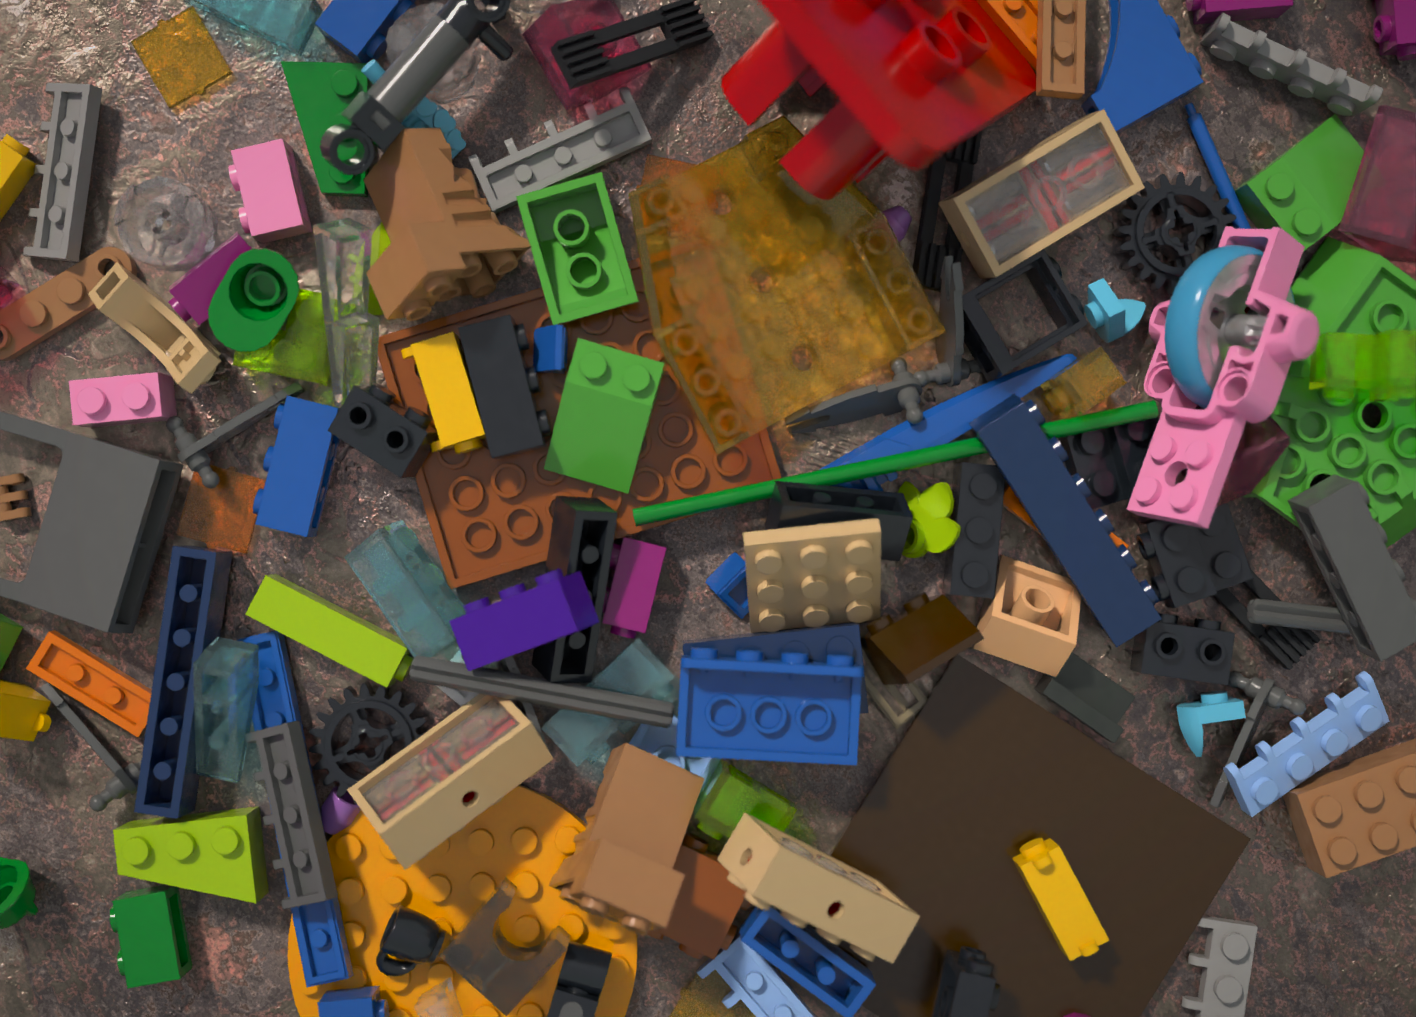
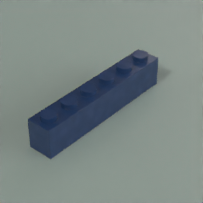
M1013 394L969 424L1096 621L1117 648L1162 619L1154 607L1160 600L1145 579L1138 582L1131 570L1138 565L1123 544L1116 547L1109 534L1114 532L1115 529L1101 509L1095 512L1092 510L1086 500L1092 493L1078 473L1071 476L1063 463L1069 457L1055 436L1048 440L1040 426L1046 423V420L1032 400L1024 403L1016 394Z
M191 545L173 546L134 808L135 813L179 819L195 811L232 551Z

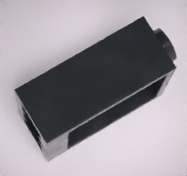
M1042 249L998 277L991 278L962 295L964 342L988 382L1004 375L1088 324L1084 317L1082 303L1074 294L1069 292L1062 280V271L1059 264L1054 258L1047 255L1045 249ZM1025 273L1058 329L1011 356L978 300Z

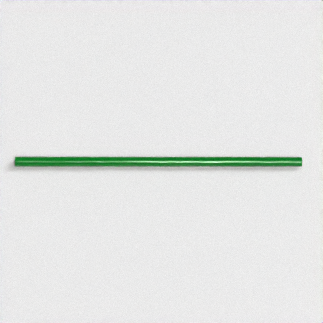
M1155 400L1046 422L1040 428L1048 440L1054 436L1061 438L1157 418L1158 407ZM975 437L632 509L635 525L640 526L769 499L772 497L775 481L832 486L988 452L979 438Z

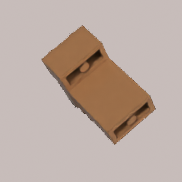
M404 128L364 179L391 241L386 250L366 272L386 320L406 318L408 321H415L427 316L432 311L431 307L436 301H448L456 296L472 295L473 298H481L489 295L496 289L498 281L506 273L517 267L518 260L531 247L528 239L521 237L510 227L499 223L496 214L491 212L489 206L486 205L487 198H480L478 185L472 171L467 168L454 167L452 164L451 146L446 142L441 128Z
M626 742L612 749L603 770L604 778L598 788L595 803L587 810L584 817L587 821V827L585 831L575 835L573 840L576 845L575 853L563 860L558 871L552 877L549 886L561 891L559 897L562 900L577 905L588 913L621 923L622 927L632 932L647 935L648 931L666 928L685 876V874L673 870V866L705 778Z

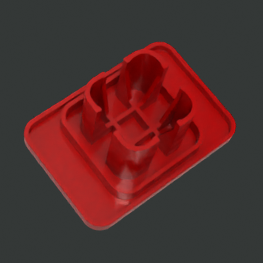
M758 0L775 21L727 71L721 80L722 90L727 100L748 126L753 125L797 81L805 89L809 97L814 96L826 83L837 93L841 100L779 161L805 191L822 200H831L841 194L854 181L857 184L863 181L889 156L908 168L922 169L1017 108L1036 91V74L1031 65L976 0Z

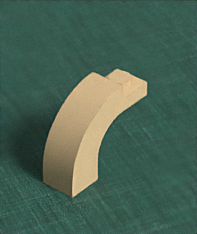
M116 262L88 293V296L100 312L125 329L151 351L166 367L176 383L190 394L199 385L205 384L212 378L216 366L221 362L219 358L221 353L189 321L185 322L166 300L120 263Z

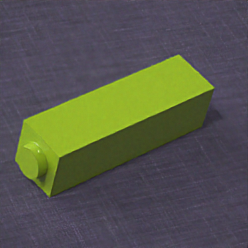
M277 574L265 575L245 614L386 688L393 685L396 680L401 682L405 680L414 659L409 656L414 647L413 644Z

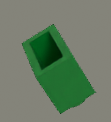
M160 885L127 891L112 901L110 924L112 930L115 933L118 932L121 949L118 951L117 964L120 974L126 977L127 988L178 980L193 968L179 887Z

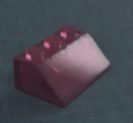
M1379 105L1338 231L1372 252L1383 256L1388 261L1416 263V113L1388 105Z

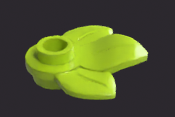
M905 481L898 493L904 494L913 519L902 555L907 558H920L928 551L942 553L955 544L961 532L959 524L949 518L954 507L953 493L949 484L946 482L933 484L920 494L919 490L912 483Z

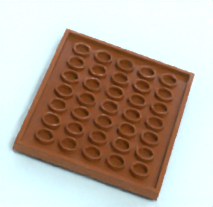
M708 237L627 261L639 302L560 324L568 331L567 371L565 373H537L541 392L534 394L538 411L546 409L553 434L565 381L578 338L665 363V371L629 494L545 470L544 466L552 435L545 437L547 447L497 460L491 458L486 438L480 439L481 448L462 454H456L454 448L432 453V450L430 451L415 478L449 590L546 561L556 496L598 498L617 511L615 540L697 515L693 514L636 526L632 509L782 478ZM542 287L373 338L388 390L396 395L394 402L406 410L409 406L415 407L433 419L415 359H403L401 350L411 347V344L450 332L456 333L460 338L458 327L510 314L515 319L516 325L524 324L530 349L524 350L523 354L527 368L533 367L534 331L540 327L553 325ZM432 420L430 425L436 429L434 420Z

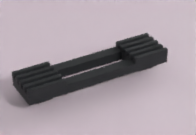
M680 0L641 16L595 31L592 29L558 40L550 50L570 89H574L706 43L714 33L713 31H707L710 25L708 22L703 23L702 20L705 18L704 13H698L701 8L699 5H694L696 0ZM656 27L661 28L666 40L610 59L607 56H602L604 53L602 47L598 48Z
M982 130L929 163L910 286L941 292L942 279L940 275L944 257L953 255V263L960 262L961 264L963 249H961V244L949 222L945 245H936V243H933L946 161L958 163L954 194L972 182L974 164H977Z
M1251 570L1253 579L1243 582L1244 585L1258 599L1281 601ZM1227 588L1216 591L1217 594L1213 595L1284 669L1291 670L1293 668L1292 665L1300 661L1299 658L1301 656L1304 657L1307 654L1306 651L1311 650L1314 647L1313 645L1321 640L1309 629L1274 625L1264 627L1262 624L1249 622L1247 619V608Z

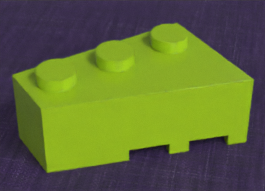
M260 806L187 814L179 819L160 817L134 820L113 830L118 875L251 903H258L269 893Z

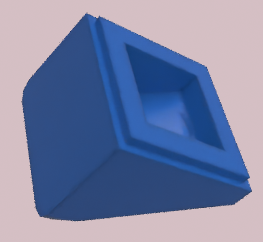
M551 325L535 329L533 366L536 372L565 373L567 371L568 350L567 329L563 325Z
M734 552L705 582L728 607L743 619L749 613L745 561Z

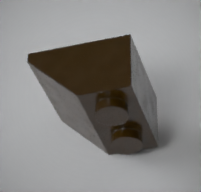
M923 592L903 604L906 611L893 619L888 613L866 626L869 633L861 637V646L883 685L910 684L984 638L981 632L944 594L928 597L926 592Z

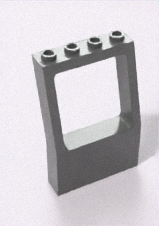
M0 409V430L57 446L62 451V459L27 575L24 579L0 572V596L107 633H133L184 465Z

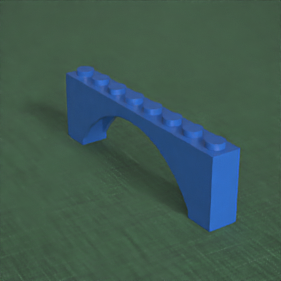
M1108 0L1110 29L1106 59L1094 93L1088 97L1081 107L1086 115L1104 109L1117 134L1190 94L1203 83L1201 78L1202 70L1197 58L1192 53L1186 52L1179 39L1180 30L1172 16L1164 13L1158 0Z

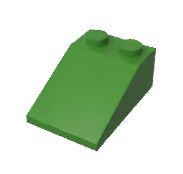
M1334 114L1238 187L1235 193L1242 209L1257 229L1280 227L1305 246V251L1387 183V180L1337 115Z
M602 172L516 196L553 325H560L639 302Z
M578 338L565 381L544 469L629 494L665 371V363Z

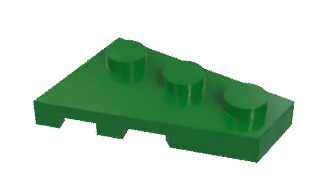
M281 61L321 193L324 196L368 197V189L364 179L368 175L369 168L357 175L344 174L326 162L320 149L321 138L327 129L337 124L351 125L341 113L361 91L367 93L371 88V81L362 73V69L367 63ZM354 138L344 139L339 144L337 153L340 160H348L356 153L357 145Z

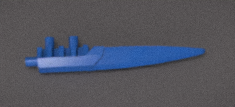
M1064 354L973 388L924 411L923 420L920 423L911 424L906 420L819 470L946 444L972 429L969 423L1013 394L1022 398L1073 363L1077 357L1073 354ZM894 472L832 486L884 491L881 484L897 479L898 474Z

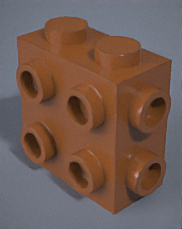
M686 832L673 866V870L685 874L668 924L666 928L648 931L647 935L659 940L667 936L679 942V949L687 955L696 959H702L705 955L714 960L719 949L721 948L726 951L735 936L737 926L732 923L739 908L746 911L751 902L744 896L747 891L737 887L727 879L730 872L717 860L719 855L707 849L709 843L692 833Z

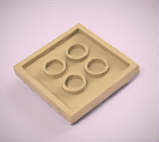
M879 518L743 532L751 633L776 632L804 627L815 628L823 625L851 622L862 623L876 620L880 617L881 528Z

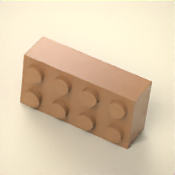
M1416 738L1314 774L1283 795L1309 869L1325 878H1329L1416 847Z

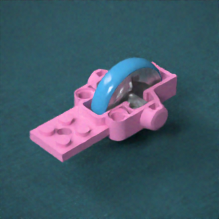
M1225 226L1218 248L1210 250L1196 259L1181 276L1171 296V300L1161 302L1153 309L1149 320V334L1157 346L1145 376L1144 389L1148 396L1161 403L1162 412L1126 509L1133 514L1208 529L1246 421L1259 423L1272 414L1278 402L1291 362L1308 358L1315 351L1320 336L1318 319L1313 312L1295 305L1291 288L1305 246L1282 228L1235 229L1232 226ZM1247 306L1250 307L1247 314H1245L1244 309ZM1199 405L1202 408H1204V410H1197L1195 408ZM1187 468L1188 472L1185 480L1175 485L1177 475Z

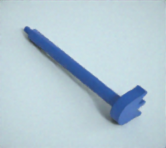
M1193 103L1185 105L1184 107L1189 116L1186 120L1213 182L1217 186L1220 198L1229 199L1228 204L1225 206L1227 214H1234L1237 217L1231 222L1235 229H1251L1201 113L1197 114Z

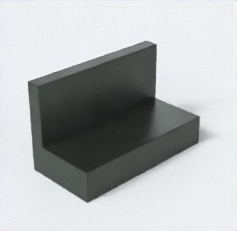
M1071 652L1056 677L1044 674L1034 688L1098 735L1114 744L1125 730L1117 723L1136 698L1073 652Z

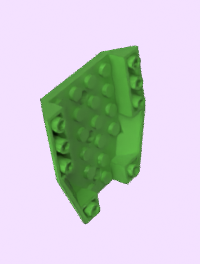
M1326 237L1291 285L1295 305L1313 312L1318 319L1320 336L1316 349L1308 358L1291 362L1278 402L1272 414L1259 423L1246 421L1224 483L1245 498H1258L1301 530L1288 500L1309 489L1311 481L1315 476L1320 474L1328 478L1334 474L1357 481L1364 487L1369 496L1370 503L1367 507L1373 520L1377 521L1384 529L1388 538V542L1385 545L1388 548L1416 528V350L1414 348V338L1416 336V280L1381 255L1331 237ZM1369 403L1376 405L1381 411V421L1375 428L1367 426L1362 419V411Z

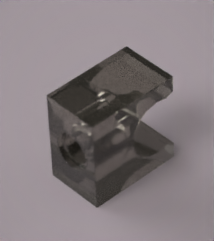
M507 877L449 939L439 955L506 1017L567 950L571 938L568 932L561 926L552 929L548 937L536 946L528 948L519 947L507 941L501 933L499 915L509 908L517 890V886Z

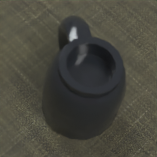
M398 905L388 921L380 942V951L376 957L378 969L386 976L396 977L409 973L417 964H424L426 962L432 964L441 949L446 931L441 929L440 925L429 917L405 906ZM388 954L405 961H398L392 959L388 956Z

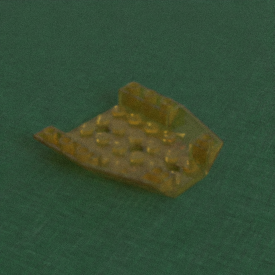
M784 115L747 133L739 144L673 177H670L669 173L629 192L652 333L716 454L946 332L886 216L853 183L835 198L822 200L805 191L780 164L779 161L804 137ZM714 193L726 195L731 202V211L724 215L715 213L709 205L710 195ZM763 270L770 275L772 287L769 292L761 293L752 287L750 276L753 271ZM796 347L806 348L812 354L813 364L809 370H800L793 364L792 352Z

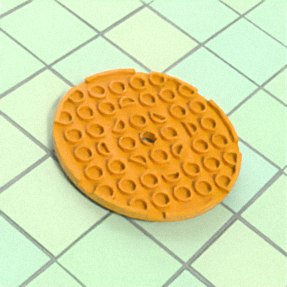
M518 785L498 803L490 806L467 823L462 830L455 832L431 850L427 856L418 860L406 870L399 863L363 811L360 810L351 825L333 835L327 842L354 976L344 980L307 987L293 917L291 916L288 934L289 978L295 1005L300 1017H319L318 1002L328 990L379 985L381 999H387L389 1017H547L566 951L571 940L612 953L594 1017H625L635 982L638 937L637 933L622 927L621 923L588 913L579 906L562 900L559 897L561 891L549 886L552 877L558 871L563 860L575 853L574 837L585 831L587 824L566 806L548 795L540 794L527 787ZM402 905L434 920L440 925L441 929L446 931L441 949L432 964L427 962L417 964L414 969L402 976H386L378 969L376 957L380 951V942L388 921L397 906ZM459 939H467L475 946V956L467 960V962L456 958L453 951H451L452 944ZM388 954V956L392 959L398 961H405Z

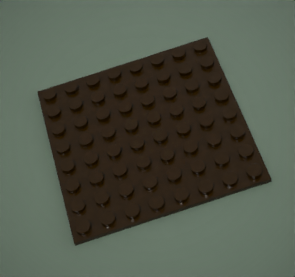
M956 655L952 658L927 698L926 703L915 717L830 853V856L882 882L921 917L893 964L878 956L873 961H869L854 952L849 947L851 943L843 939L836 946L871 971L876 986L861 1006L879 1017H932L946 951L949 949L960 952L961 946L984 951L987 953L985 960L994 964L993 975L996 978L995 983L1000 985V995L996 1010H989L988 1017H1063L1073 1012L1086 1014L1091 1017H1140L1251 839L965 658ZM1036 838H1043L1044 841L1051 838L1060 846L1109 938V941L1098 946L1099 950L1096 953L1087 957L1081 955L1069 961L1060 950L1012 860L1013 857L1021 854L1019 849L1027 842ZM807 922V924L811 926L813 929L817 928L816 926Z

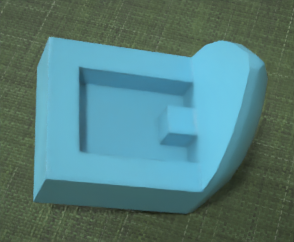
M1104 278L1088 285V304L1084 306V311L1091 326L1106 343L1125 336L1140 322L1146 308L1144 302L1118 299Z
M1210 691L1201 693L1200 701L1177 705L1178 722L1181 732L1196 757H1202L1203 752L1202 724L1246 718L1243 700L1228 696L1227 691Z

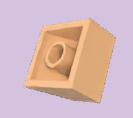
M1001 555L997 562L994 599L985 598L978 617L977 629L981 632L984 639L976 643L973 649L1056 677L1077 643L1081 604L1080 594L1067 577Z

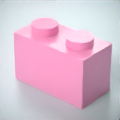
M282 138L231 150L234 164L229 165L228 170L235 191L241 192L244 207L239 208V218L246 234L250 233L251 237L260 243L312 232L293 148Z
M155 372L69 381L72 421L75 426L97 428L167 421L170 417L177 416L174 378L166 374Z

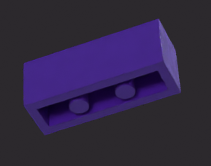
M560 568L536 577L535 581L538 587L527 590L525 584L521 583L498 592L501 601L491 604L489 597H485L464 605L463 608L466 614L449 622L467 670H474L599 623L581 571L563 576Z

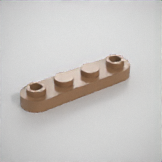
M116 247L101 248L0 311V330L3 333V341L0 343V361H10L19 357L96 309L97 307L88 296V293L105 276V265L110 261L118 262L137 276V266L132 256Z

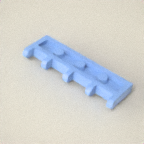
M1362 671L1355 676L1358 687L1340 699L1333 692L1324 698L1327 709L1307 723L1299 716L1291 720L1290 726L1293 732L1272 747L1264 740L1256 744L1255 749L1258 756L1240 769L1232 762L1223 767L1242 811L1251 817L1255 816L1389 722L1374 680L1367 672Z
M740 932L734 936L726 951L719 949L714 960L709 958L696 971L704 979L716 970L732 988V991L722 1000L727 1009L731 1008L741 999L756 1017H816L773 965L741 941Z

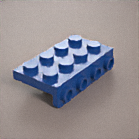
M691 648L690 655H681L676 756L857 766L861 680L864 677V667L861 664H854V656L827 655V662L825 663L808 662L809 654L782 652L781 660L763 659V651L736 650V658L718 657V649Z

